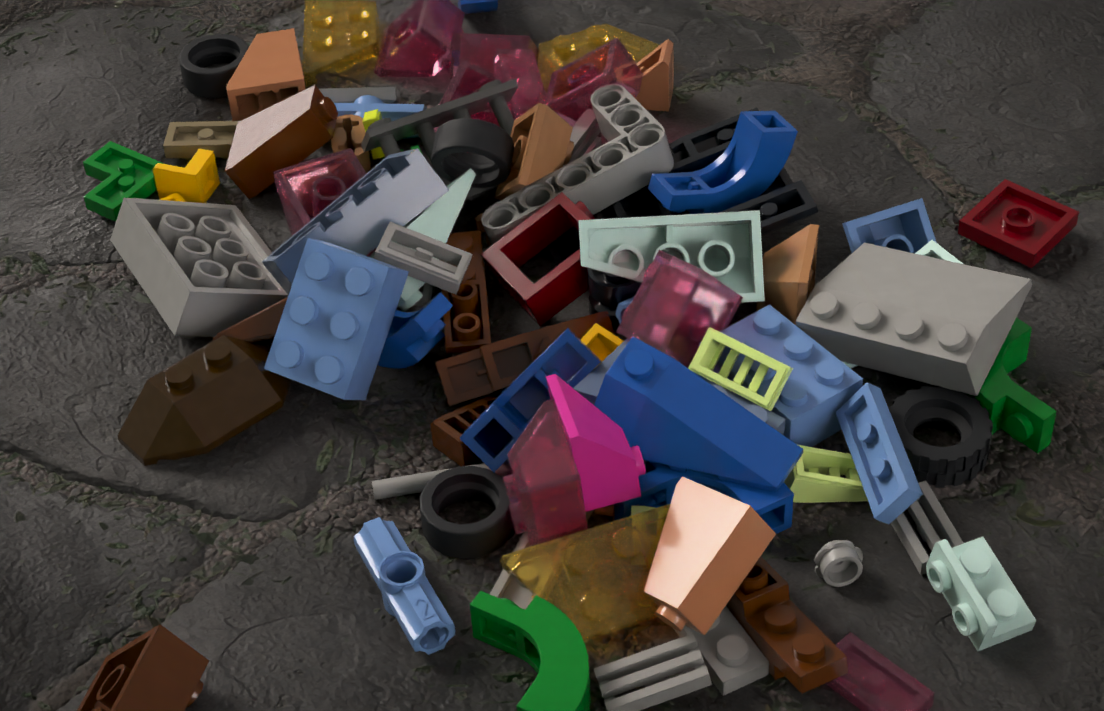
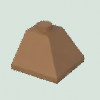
M538 103L514 120L510 135L514 143L511 172L505 182L497 185L494 198L503 200L558 170L563 165L568 164L574 149V142L570 141L573 127L548 105Z
M809 224L764 253L763 278L765 301L757 302V311L770 304L797 326L796 319L815 287L819 225Z

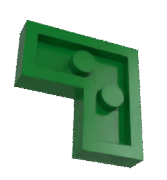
M112 141L108 142L83 161L86 175L102 181L83 196L86 208L116 222L124 197L146 199L157 190L152 169L157 163H164Z

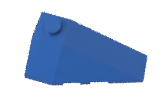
M635 337L630 339L606 372L594 406L623 429L630 447L639 446L643 460L669 465L670 470L686 473L687 469L717 475L718 479L722 481L777 492L803 454V448L683 364Z

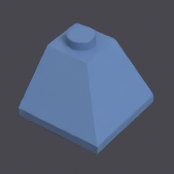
M923 198L842 223L851 253L864 242L910 253H916L931 240L936 242Z

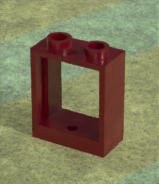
M563 192L481 253L494 279L539 326H542L588 290V268L581 266L580 249L534 284L519 269V267L573 226L579 231L578 220L595 219L583 202L578 201L574 204Z

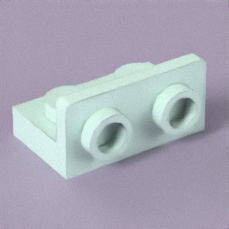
M983 536L953 548L946 539L935 542L926 564L929 582L935 591L942 592L952 609L956 627L961 634L970 638L977 652L1032 631L1036 623L1035 617Z

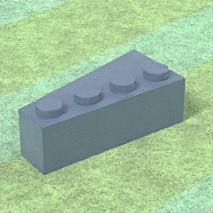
M418 148L390 154L271 253L262 263L289 295L308 238L329 242L366 256L378 247L389 222L400 226L406 225L447 193L449 189Z

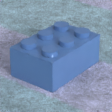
M308 238L264 369L343 400H366L409 271L329 242Z
M770 304L720 331L793 368L771 411L786 419L785 437L797 445L813 447L841 430L835 412L863 386L862 377ZM725 346L713 370L714 372L719 373L731 348ZM739 354L728 379L733 381L745 355ZM754 360L742 384L743 387L748 389L760 365L759 362ZM771 368L768 369L757 394L765 396L777 371Z

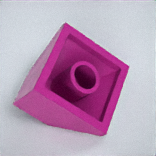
M556 374L546 376L560 450L583 511L588 512L641 497L638 476L646 474V469L639 446L630 447L623 429Z

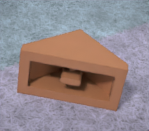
M669 39L664 41L617 78L614 84L623 86L646 110L669 111L674 89V43Z

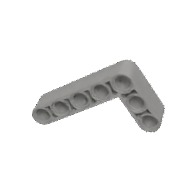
M608 84L598 88L591 95L590 101L600 131L608 142L486 209L482 214L481 221L491 246L561 192L574 204L578 201L583 202L592 215L649 185L652 174L669 173L674 167V159L663 126L623 86Z

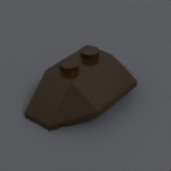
M223 335L149 378L117 435L118 440L144 466L157 464L158 460H176L206 454L283 407L292 379L264 369L270 352V348L267 346Z

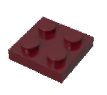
M1004 179L959 220L958 234L1005 255L1016 262L1033 268L1077 225L1079 211Z

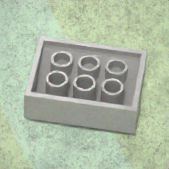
M123 198L110 241L174 336L188 339L195 336L214 337L217 333L288 297L285 290L262 263L272 253L236 205Z
M864 242L815 285L796 319V324L840 361L977 396L1033 284L1029 278Z

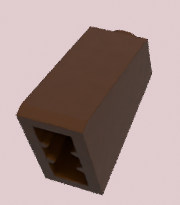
M316 85L239 121L225 167L226 174L248 199L255 197L333 138L338 117L335 104L329 97H324Z

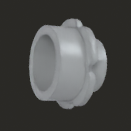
M830 541L817 552L814 558L816 564L815 572L819 577L824 578L825 582L830 586H847L856 581L862 573L863 565L861 562L863 560V553L859 547H854L851 541Z

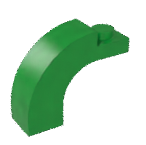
M1016 317L978 395H966L976 398L980 401V405L987 409L989 420H992L993 423L992 434L1002 429L1013 439L1020 441L1038 454L1051 443L1057 411L1017 385L1007 375L1026 361L1032 331L1031 326Z
M480 590L470 603L473 638L524 660L537 672L534 682L517 704V711H590L591 695L588 653L580 632L568 616L559 608L537 595L528 607L523 609L509 599L497 598Z

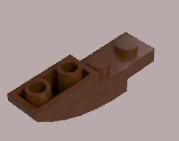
M481 230L450 233L446 242L448 245L473 254L457 294L442 289V294L453 305L443 316L444 323L446 324L444 327L446 354L469 352L491 343L484 262L481 256L483 252Z
M608 311L523 333L435 362L448 406L451 407L505 390L567 328L580 340L595 323L615 335Z
M760 556L726 607L769 661L768 672L775 680L785 676L803 694L847 674V656L790 600L788 582Z

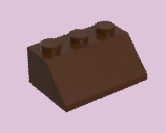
M159 624L105 658L77 711H185L197 699L203 689L204 683L200 679L209 660Z

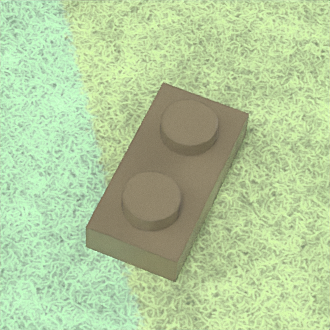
M239 121L170 122L163 144L166 158L189 160L192 159L198 149L214 151L215 157L228 159Z

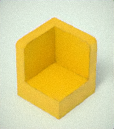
M198 149L185 168L157 163L152 169L159 199L178 192L186 202L206 203L220 184L214 151Z

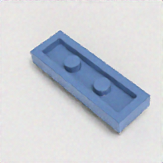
M866 382L835 413L873 516L876 520L889 525L923 494L881 388Z

